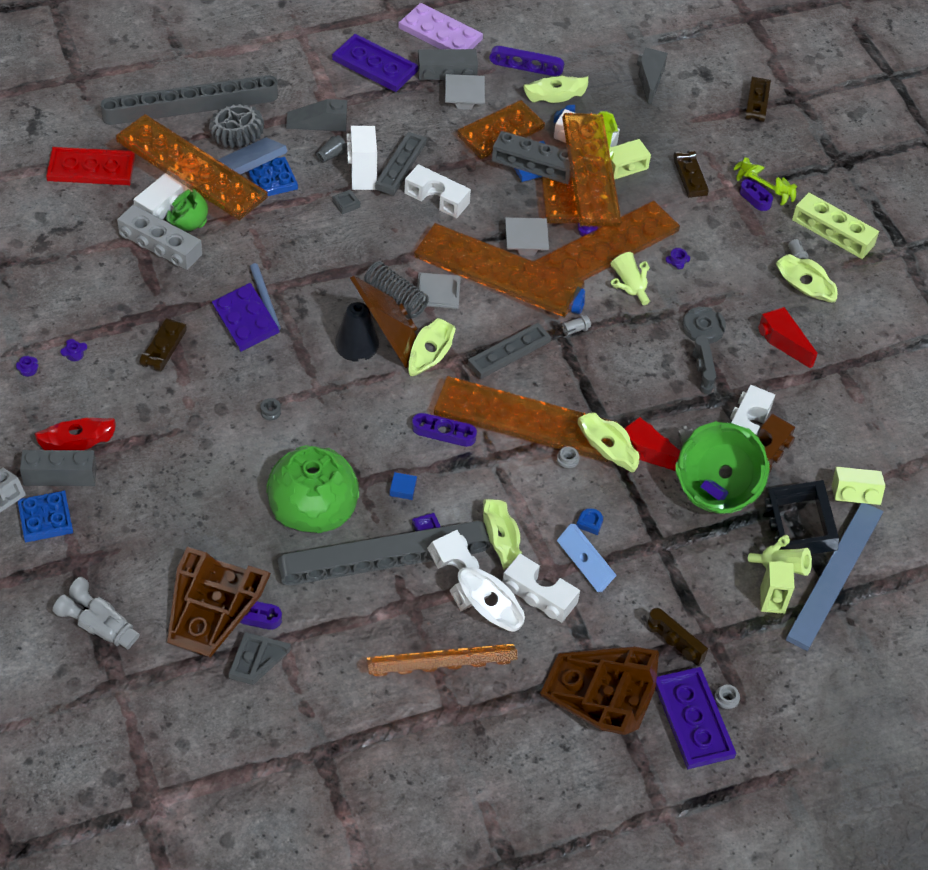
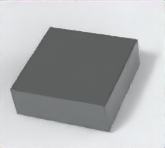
M351 189L332 196V202L342 215L360 208L361 202Z

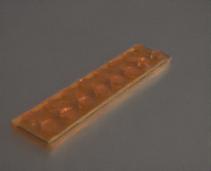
M146 114L116 135L118 143L192 191L195 189L206 200L239 221L268 198L267 191Z
M652 201L524 266L523 272L549 299L611 267V262L619 255L626 252H631L634 255L679 232L680 225L655 201Z
M434 223L414 252L417 259L562 317H566L573 306L575 298L581 289L584 288V281L437 223Z
M447 376L434 408V415L560 450L570 446L575 448L579 455L604 462L609 461L590 445L577 423L578 418L586 413ZM609 438L601 440L607 447L614 445L613 441Z

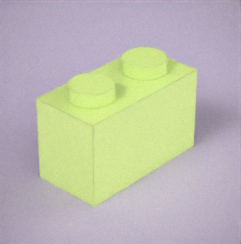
M637 139L610 147L609 153L613 151L614 156L604 166L612 179L615 180L647 170L651 154L641 140Z
M845 467L835 468L832 482L835 500L881 505L885 489V482L881 471Z
M769 561L760 586L761 612L785 614L794 591L793 563Z

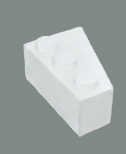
M351 126V133H347L348 164H351L352 190H376L377 145L375 126Z

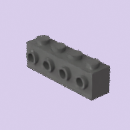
M504 131L500 132L493 146L492 153L493 162L565 184H569L575 172L578 158L577 153Z

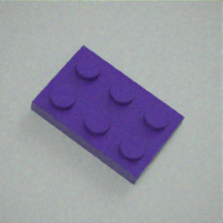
M251 283L212 301L213 307L240 352L280 333L277 324Z

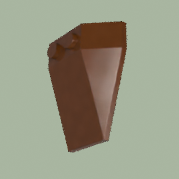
M356 276L350 277L401 362L407 368L411 349L417 337L415 331L418 329L411 318L409 320L405 318L408 315L402 303L397 305L393 297Z
M187 547L177 567L167 643L211 658L261 597L271 573L249 565L247 569L218 561L207 552Z
M624 647L559 653L540 694L542 697L602 731L622 735L629 734L639 729L656 689L659 652L641 647Z

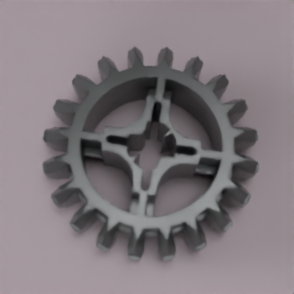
M242 103L237 106L233 104L230 107L225 106V109H218V113L213 114V117L210 118L209 130L214 142H217L218 145H223L224 148L228 146L232 149L237 146L241 148L243 145L248 146L249 143H255V139H260V135L263 134L264 120L260 111L256 110L255 107H250L249 104L243 106Z

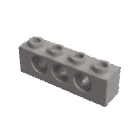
M134 204L117 219L119 234L122 237L154 252L159 257L171 261L176 266L188 270L202 256V243L200 239Z

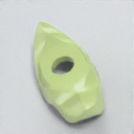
M566 76L542 78L530 84H524L523 87L527 97L532 102L544 100L550 103L567 101L574 96H582L588 86V76L580 78Z
M791 254L783 256L776 262L778 270L791 286L807 296L831 303L836 302L838 295L836 284L829 279L825 270L818 263L810 259H799ZM804 275H809L813 280L810 284H803L800 278Z
M437 318L430 325L422 328L411 349L408 364L410 376H416L430 369L444 358L452 345L456 330L454 325ZM425 343H432L436 351L429 352L426 350Z
M588 413L578 418L577 423L592 447L604 458L613 461L630 472H635L639 464V453L632 447L630 437L621 425L614 421H605L596 413ZM609 438L613 441L614 445L607 447L601 440Z
M484 499L483 519L490 543L501 560L503 570H505L519 554H522L519 549V528L515 520L510 517L506 502ZM498 530L501 532L502 537L498 536Z

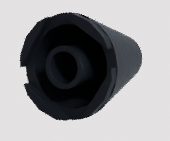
M361 302L351 303L347 307L335 339L337 352L344 359L353 362L363 358L368 360L376 354L379 348V339L369 308Z

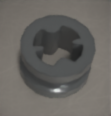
M268 398L262 401L260 409L264 419L275 420L281 415V404L277 399Z

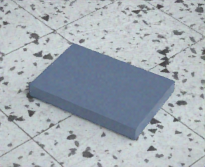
M265 137L216 160L215 164L216 168L237 177L286 154L288 151L286 145Z

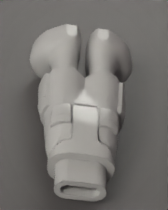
M78 577L69 589V597L62 595L57 599L53 606V613L59 617H73L78 620V626L88 633L96 634L105 641L114 642L116 646L122 645L127 650L130 649L140 634L133 630L132 624L128 623L122 615L115 611L112 604H109L100 597L93 599L88 592V580ZM74 601L85 606L86 608H88V610L85 609L83 611L74 603Z

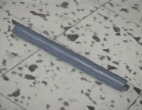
M254 263L250 265V269L261 300L280 330L281 327L259 266Z

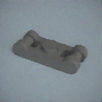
M698 336L695 340L692 355L697 359L696 368L701 373L700 391L704 394H709L714 387L716 371L709 340L705 336Z

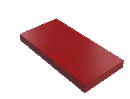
M52 147L46 175L47 181L130 185L135 151Z

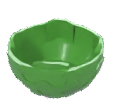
M717 421L695 429L683 444L678 462H676V475L687 498L694 505L718 514L733 513L753 503L765 489L770 472L765 447L755 433L749 428ZM729 466L732 468V475L729 478H722L719 472L722 467ZM704 480H713L726 489L729 494L725 500H717L700 486Z
M305 445L296 448L292 452L289 451L275 464L268 478L266 493L268 494L269 506L275 515V519L284 526L304 532L322 533L340 527L352 517L351 515L359 498V484L352 466L335 450ZM314 467L319 471L317 473H309L306 470Z

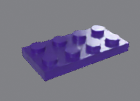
M354 34L332 54L333 61L394 92H397L418 72L417 64L357 34Z
M698 667L658 676L656 691L687 770L734 759L737 753L702 668Z

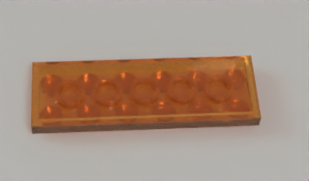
M564 113L562 120L580 226L619 227L622 221L603 114Z

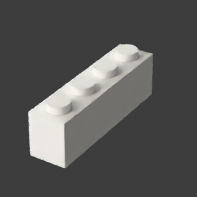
M189 153L133 199L134 205L160 219H164L168 210L172 211L174 209L172 203L180 194L188 189L193 192V189L197 190L208 182V164Z

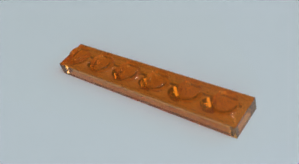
M513 644L368 657L366 658V666L369 674H373V676H386L388 672L398 671L399 674H409L417 669L432 672L436 671L437 667L459 669L462 668V665L472 664L474 667L486 666L489 662L504 665L511 663V660H518L515 646Z

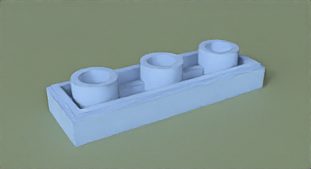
M570 524L557 539V542L597 592H603L617 576L576 524Z

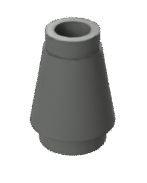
M339 135L332 136L316 155L324 163L343 154L344 150L347 149V145Z

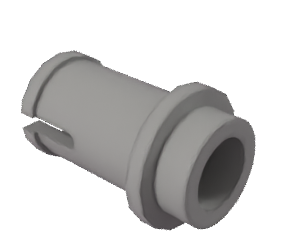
M794 239L789 242L788 247L793 256L799 259H808V253L804 251L800 240Z
M579 315L577 319L562 323V330L566 336L581 330L585 332L591 327V322L587 315Z

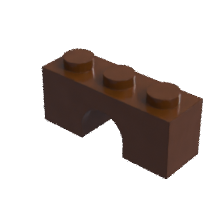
M771 414L763 424L758 435L759 440L765 446L770 472L773 467L772 464L774 462L778 463L782 458L785 447L789 449L795 440L793 436L795 426L774 414Z

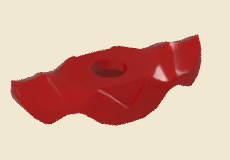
M81 418L60 422L45 430L36 432L35 438L44 450H87L97 443L108 442L114 434L116 421L114 418ZM82 429V432L77 435L69 433L71 430Z

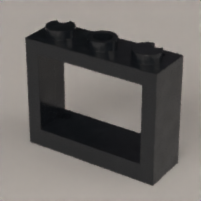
M824 480L768 488V498H764L766 512L770 511L772 516L769 517L770 529L776 532L774 545L780 537L785 535L778 505L815 500L824 536L790 541L789 544L781 547L779 550L808 548L811 554L838 550L839 535Z

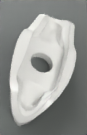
M465 567L459 570L458 580L468 600L482 616L511 632H515L522 627L525 620L524 612L512 591L502 581L478 568ZM488 592H494L497 595V603L494 606H488L484 601V597Z

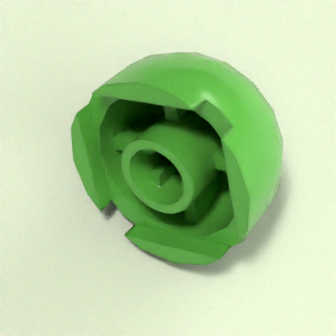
M188 189L174 200L172 212L169 210L167 212L166 219L170 224L189 232L205 225L208 205L198 191L193 189V192Z

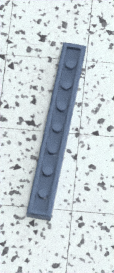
M861 503L839 542L838 550L834 551L791 628L786 641L806 651L809 650L884 511L869 504Z

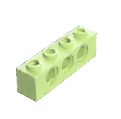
M808 193L796 205L792 218L798 224L861 259L874 247L879 231L811 193Z

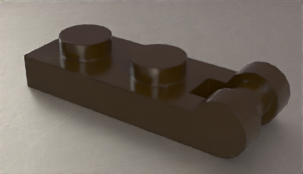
M758 77L751 78L745 119L751 120V118L758 119L759 122L765 121L771 80Z
M688 150L687 153H682L681 151L674 152V162L688 198L708 196L709 189L696 159L695 150Z
M166 318L146 352L141 355L139 364L148 367V365L152 366L154 370L161 372L187 331L186 324Z
M653 608L649 614L647 629L652 633H659L666 643L678 649L686 660L693 662L697 666L702 664L708 648L662 609Z

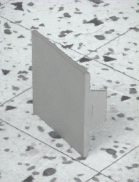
M446 74L445 103H455L457 109L471 110L474 104H485V76Z
M505 217L507 250H518L519 255L534 256L538 250H549L547 218Z
M419 272L417 289L428 295V307L459 308L460 275ZM425 296L423 298L422 303L419 306H422L424 304L426 298Z

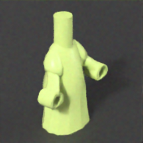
M626 252L619 255L611 262V267L625 284L621 283L618 278L611 280L612 286L616 289L621 288L630 295H637L642 305H647L650 302L645 293L648 284L646 275L650 268L646 261L640 263L639 266L642 270L640 274L633 253Z
M788 535L780 537L778 542L767 547L763 554L749 553L748 555L749 562L762 563L766 569L769 561H783L785 563H793L794 573L808 576L812 567L811 553L808 548L779 550L790 543Z

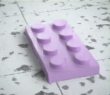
M422 3L417 5L399 22V29L439 49H473L483 40V33Z

